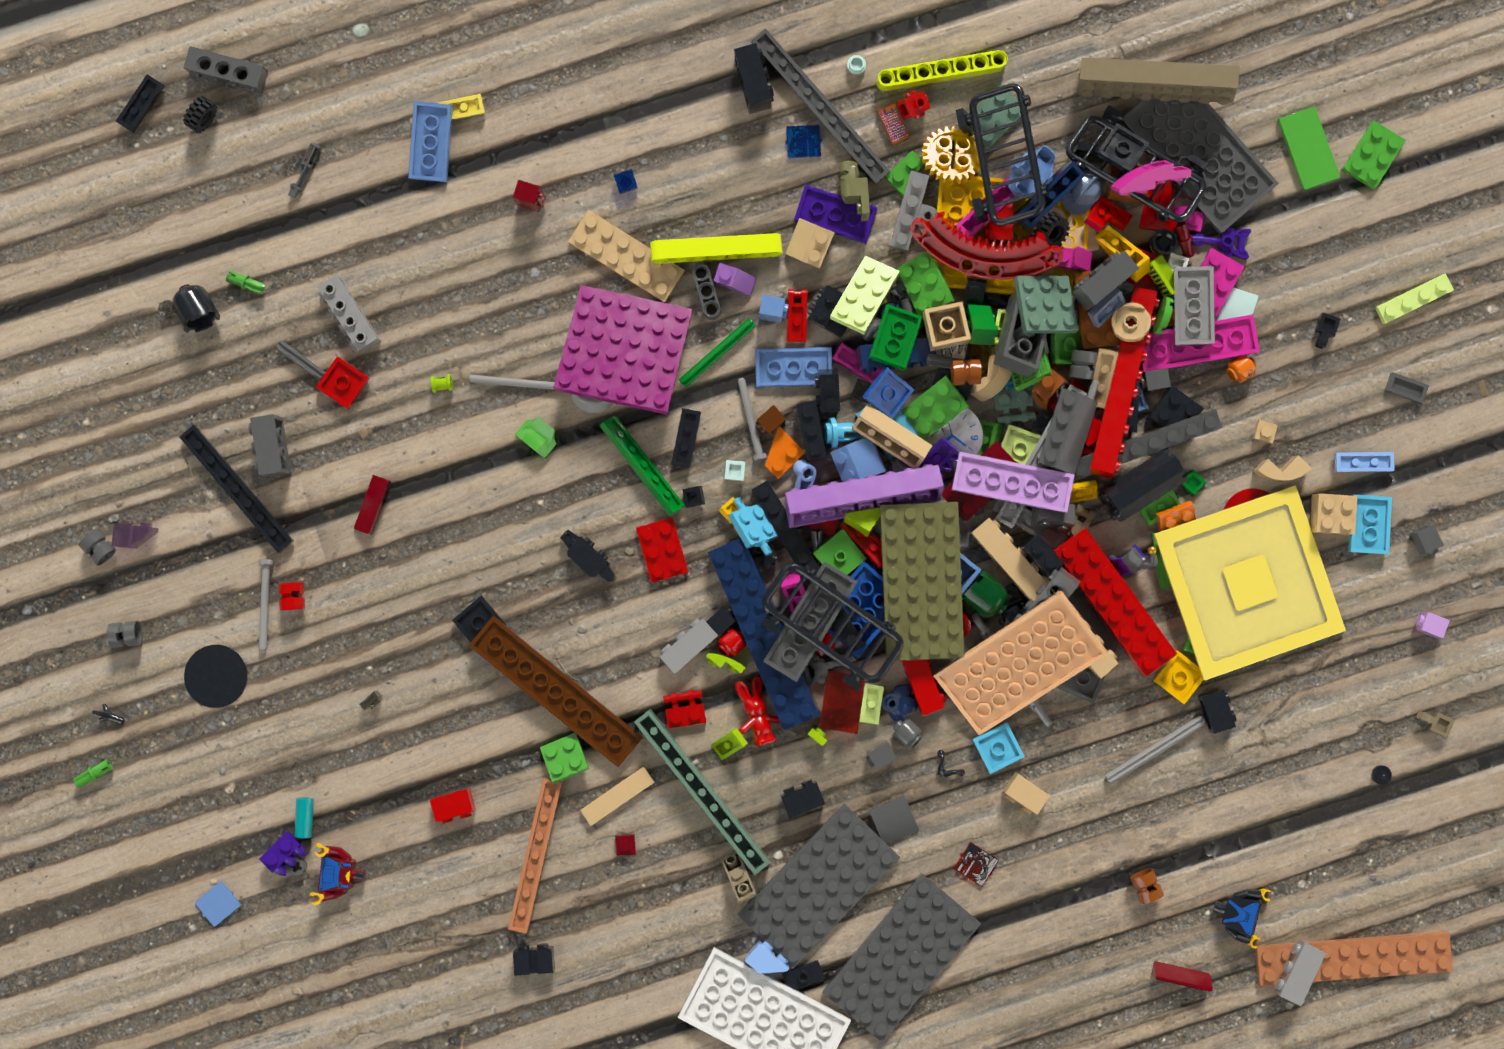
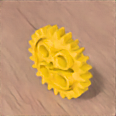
M945 126L944 132L939 128L937 133L932 132L931 136L926 138L922 148L921 156L923 157L922 163L926 164L925 170L931 169L930 176L936 174L935 180L941 177L943 178V183L949 180L950 185L953 184L954 180L960 184L961 179L965 182H968L969 177L973 179L975 173L978 174L980 170L974 135L969 137V133L964 134L960 129L956 131L955 126L950 131ZM952 141L954 142V151H953L954 162H953V169H951V160H952V152H951V149H952Z

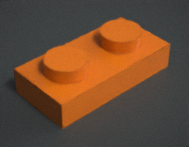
M1187 501L1156 513L1158 530L1161 532L1196 520L1194 503Z

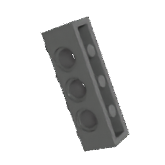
M189 46L183 67L191 77L197 79L205 77L209 82L218 84L220 81L234 89H237V86L242 87L244 91L255 94V91L262 93L268 73L262 65ZM207 63H211L209 69L204 70V66ZM225 68H229L228 73L222 75V71ZM247 73V77L244 80H240L241 75Z
M1062 567L1059 571L1054 570L1048 577L1050 582L1046 586L1044 584L1041 585L1036 592L1038 596L1035 600L1030 599L1024 606L1025 612L1022 615L1018 613L1012 622L1037 607L1040 601H1046L1054 596L1055 593L1051 590L1052 586L1060 587L1065 596L1069 598L1079 586L1080 581Z

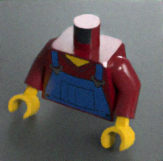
M321 843L316 844L318 848H322L320 852H314L318 857H321L318 892L321 893L311 892L309 896H317L314 902H310L311 904L318 905L321 901L337 899L347 894L348 890L354 886V881L364 882L366 871L355 869L356 860L352 859L347 851L341 847H325Z

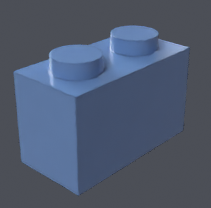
M762 294L759 319L781 323L782 318L786 319L788 310L785 298Z

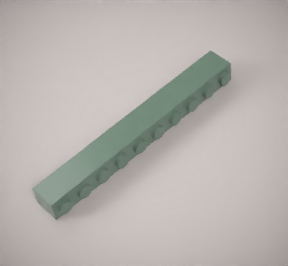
M649 709L634 723L753 874L756 875L770 864V859L655 713Z

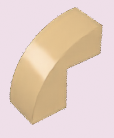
M996 354L989 356L987 377L981 378V384H974L971 388L970 395L981 402L998 394L1007 384L1013 373L1010 370L993 364Z
M1297 455L1293 456L1281 470L1269 459H1266L1253 472L1264 479L1281 482L1297 479L1308 473L1312 468Z

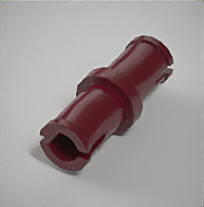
M1175 222L1174 227L1178 236V244L1182 250V256L1191 258L1195 255V251L1191 242L1193 238L1188 231L1187 222Z

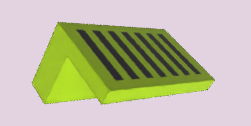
M1160 255L1150 262V271L1148 273L1162 295L1169 297L1175 294L1173 271L1164 257Z

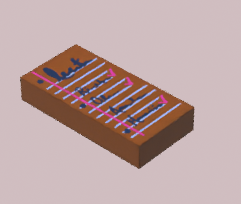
M895 103L877 110L892 146L910 139Z

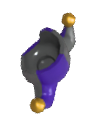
M1136 544L1121 558H1117L1113 554L1109 556L1122 578L1128 574H1135L1141 569L1154 568L1158 565L1156 548L1153 546L1148 548L1150 556L1144 555Z

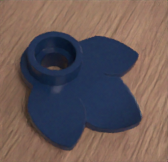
M910 685L896 686L892 693H888L882 698L881 706L883 710L889 712L891 719L896 722L900 720L904 722L905 714L914 712L918 708V703L909 697ZM893 700L894 704L889 706V702Z

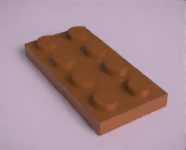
M1091 271L1073 273L1074 286L1086 276L1090 278L1088 274ZM1076 300L1081 350L1121 345L1120 338L1114 335L1112 329V316L1097 328L1092 324L1088 315L1092 308L1085 311Z

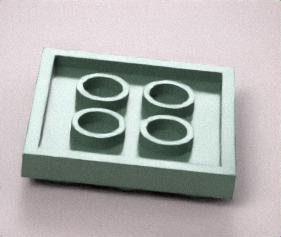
M1016 276L1014 278L1023 333H1075L1078 331L1069 276Z

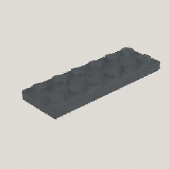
M825 561L816 574L818 578L847 598L857 584L856 580ZM811 582L789 620L794 623L819 589L818 586ZM822 590L798 626L811 634L835 598ZM838 601L814 637L822 641L843 607L841 602ZM784 626L763 662L797 682L817 648Z

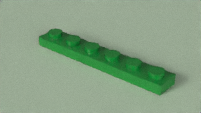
M616 415L604 421L600 425L602 430L667 514L671 516L682 509L685 504Z

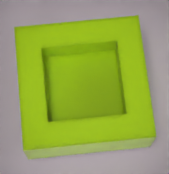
M811 727L807 732L821 746L827 742L825 738L826 733L819 727L816 729Z

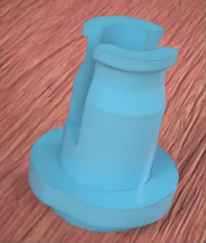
M829 418L827 423L823 425V440L831 449L837 448L838 442L861 440L864 436L858 432H853L855 430L852 429L854 425L852 422L837 423L835 418Z

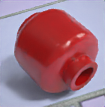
M728 629L718 639V649L726 657H736L746 647L744 636L739 629L736 631Z

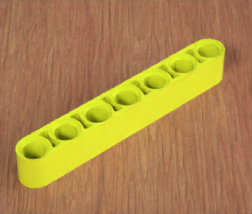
M996 50L885 69L878 75L877 87L881 91H891L998 73L1004 69L1008 56L1004 51ZM999 58L1003 64L997 65L993 59ZM975 62H982L984 67L978 68ZM956 65H963L965 67V70L959 71L956 68ZM940 67L944 68L947 73L940 74L937 69ZM925 71L928 76L921 77L918 72ZM901 74H906V75H908V76H909V80H907V81L902 80V79L900 78V75H901ZM887 77L891 82L884 84L881 78Z
M777 233L670 239L650 242L651 262L654 264L777 257L783 254L781 234Z

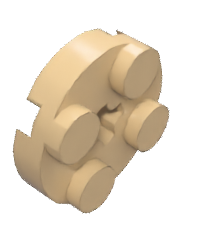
M1138 303L1124 304L1112 316L1111 325L1114 335L1127 342L1143 340L1151 327L1150 314ZM1133 318L1137 324L1130 327L1126 321Z

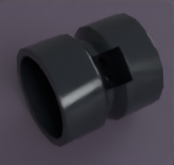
M1168 229L1156 232L1148 241V252L1156 256H1168L1177 247V236Z

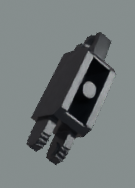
M570 530L565 531L560 538L569 548L567 556L588 576L597 577L600 575L607 582L613 581L616 576L612 572L613 570L608 567L610 562L607 559L609 556L602 550L598 552L593 547L595 543L588 537L584 539Z

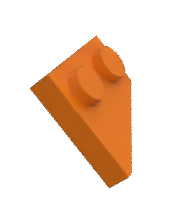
M780 426L777 428L765 463V467L777 479L805 454V451Z

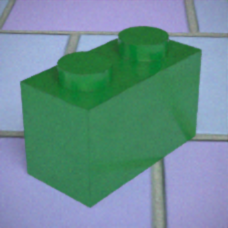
M968 305L965 315L971 337L969 343L993 345L994 338L998 336V326H995V314H992L991 307L986 305Z

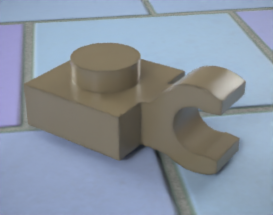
M1418 711L1416 715L1417 719L1429 723L1428 730L1446 738L1455 720L1439 712H1434L1433 716L1428 713Z

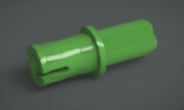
M230 270L226 276V282L240 286L242 290L248 289L258 294L264 292L265 285L250 279L248 275L243 276Z
M105 759L94 767H88L87 771L73 779L74 784L81 788L93 780L97 781L98 777L113 770V766L109 763L108 759Z

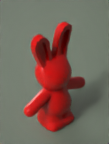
M756 676L751 682L752 697L746 685L741 681L735 684V690L744 702L746 715L751 718L739 728V732L745 734L752 728L754 745L761 746L776 741L769 723L778 724L780 720L778 716L765 714L766 705L762 699V680Z

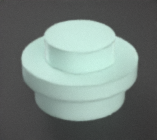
M854 55L849 58L847 68L852 74H861L866 68V61L862 56Z

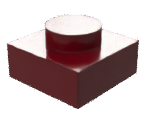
M635 834L615 836L617 856L636 854Z

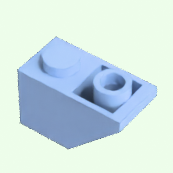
M760 939L745 956V962L759 974L786 972L789 969V964H787L789 960L785 959L782 954L777 955L769 943L766 941L763 943Z

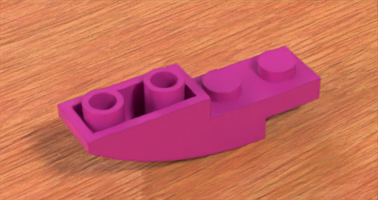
M1166 160L1149 163L1122 176L1111 185V190L1118 192V195L1122 196L1130 195V192L1135 191L1136 193H1147L1148 190L1155 189L1156 183H1166V180L1183 181V178L1191 177V169L1184 166L1174 167L1173 163Z

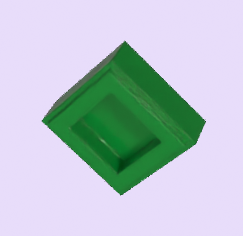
M1192 469L1185 476L1188 481L1181 484V486L1191 496H1195L1207 482Z

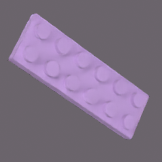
M959 452L952 490L1067 513L1074 474Z

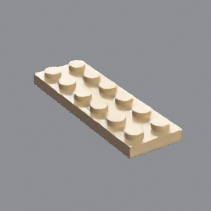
M590 210L587 211L568 241L569 244L663 303H666L685 273L684 269L674 263H652L649 247Z

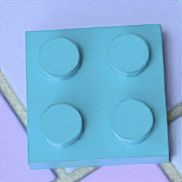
M1007 722L972 739L989 774L1025 757Z

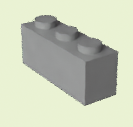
M697 618L689 625L691 629L687 633L682 631L675 637L676 643L672 646L668 644L661 650L662 655L660 658L674 674L718 636L704 618L701 620Z
M1299 939L1298 943H1295L1292 948L1290 960L1286 961L1283 967L1284 973L1275 984V993L1302 1006L1326 953Z

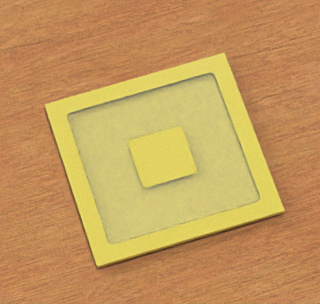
M1296 485L1153 534L1204 681L1346 631Z

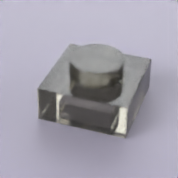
M378 690L373 691L359 705L364 710L374 709L380 703L379 699L382 695Z

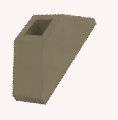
M735 851L722 857L721 861L739 904L757 896V889L752 877L738 853Z

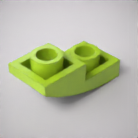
M709 652L706 655L709 658L707 662L715 668L717 666L721 668L725 662L728 663L727 668L735 674L737 672L742 673L746 668L738 661L722 654Z

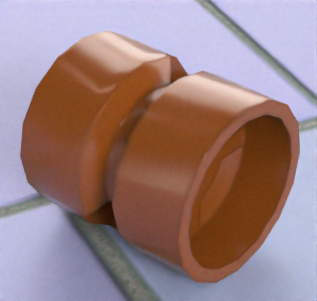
M979 359L968 360L967 363L963 360L951 361V381L953 386L964 385L965 382H968L970 385L981 384L982 374Z
M1153 868L1139 871L1130 877L1133 887L1138 889L1136 894L1141 904L1156 901L1164 896L1160 884L1156 883L1158 879Z

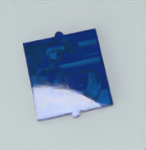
M820 125L786 126L787 140L785 144L787 145L788 158L821 157L822 139L820 138Z

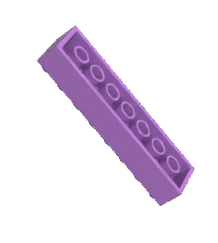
M929 464L919 469L907 468L902 472L895 473L890 471L884 475H868L858 480L851 478L841 483L830 482L824 486L812 485L808 489H791L785 493V509L789 528L843 519L846 513L879 508L880 505L921 504L940 501L944 485L939 465L933 466Z

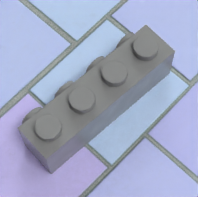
M336 274L317 286L320 291L318 293L320 299L324 303L327 302L330 306L328 309L329 313L341 323L338 326L344 335L348 334L351 339L348 342L354 351L358 350L363 353L381 342L341 277Z

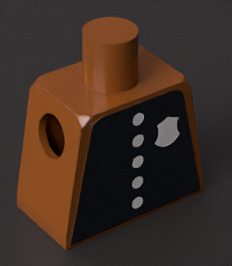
M1051 369L1052 376H1045L1032 389L1033 400L1046 411L1058 399L1061 389H1068L1071 384L1053 369Z

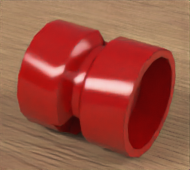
M304 582L278 584V592L282 596L279 600L280 611L305 609V598L302 597Z

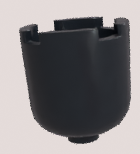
M183 285L173 296V307L186 333H189L190 330H195L196 333L204 331L213 326L212 322L215 319H220V314L210 295L200 285Z

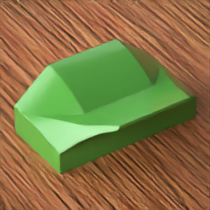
M540 417L534 420H526L515 433L516 436L545 459L557 445L554 438L555 430Z

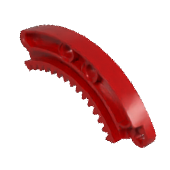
M937 212L928 221L923 218H916L910 226L911 234L929 254L952 269L979 278L1008 280L1014 279L1016 276H1032L1058 265L1063 259L1062 248L1057 245L1050 246L1045 239V234L1037 231L1036 237L1031 234L1029 240L1023 237L1022 242L1016 239L1015 244L1008 240L1007 245L1001 240L1000 244L997 245L996 240L989 244L987 238L982 242L981 237L974 240V234L967 237V231L960 233L961 227L954 229L955 223L949 224L950 218H943L945 212ZM916 224L919 226L923 225L922 232L920 229H915ZM1051 252L1054 254L1059 253L1058 258H1050ZM964 260H970L973 264L966 265ZM996 265L999 267V270L994 271L990 266Z

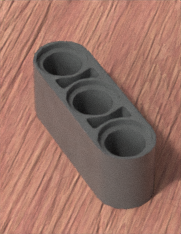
M698 264L693 268L692 272L703 313L707 319L716 320L720 316L721 311L710 270L706 265ZM705 270L707 274L704 278H698L696 276L697 271ZM704 288L712 290V294L707 297L703 296L701 292ZM715 306L717 308L716 314H708L707 308Z

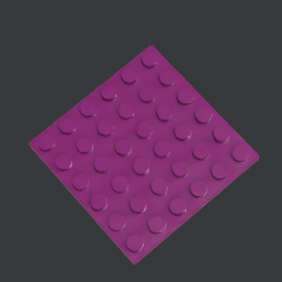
M581 285L553 389L667 415L692 316V309Z

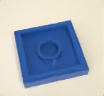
M885 366L862 398L893 420L914 389Z

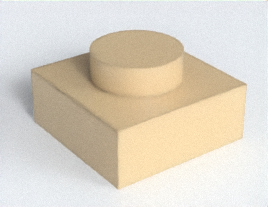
M1258 420L1253 439L1272 444L1278 425Z

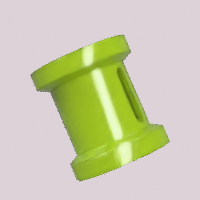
M451 374L436 378L431 376L433 393L447 389L453 391Z

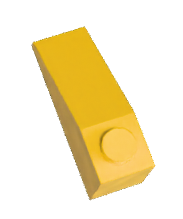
M1109 225L1095 236V240L1109 256L1113 255L1116 251L1119 254L1124 250L1139 267L1130 276L1135 282L1139 281L1150 271V258Z

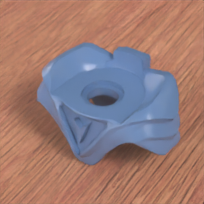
M1044 145L1035 151L1042 185H1048L1053 179L1055 152ZM1029 159L1011 165L1010 170L1012 173L1008 181L1029 174L1031 171ZM1031 178L1008 185L1016 197L1035 192L1034 182Z

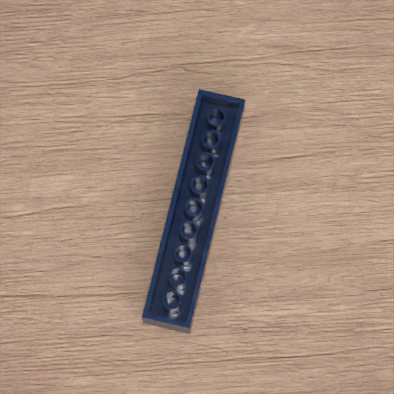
M739 538L709 551L710 559L783 730L819 716L821 714L803 672L796 682L763 662L783 630L784 625L779 624L781 630L776 635L761 624L765 617L770 618V615L764 611L762 606V598L768 588L751 548L747 549L742 539ZM771 598L770 606L777 610L773 602V599Z

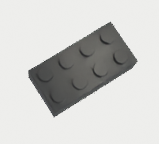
M1016 292L1008 300L993 364L1028 378L1039 369L1047 333H1023Z

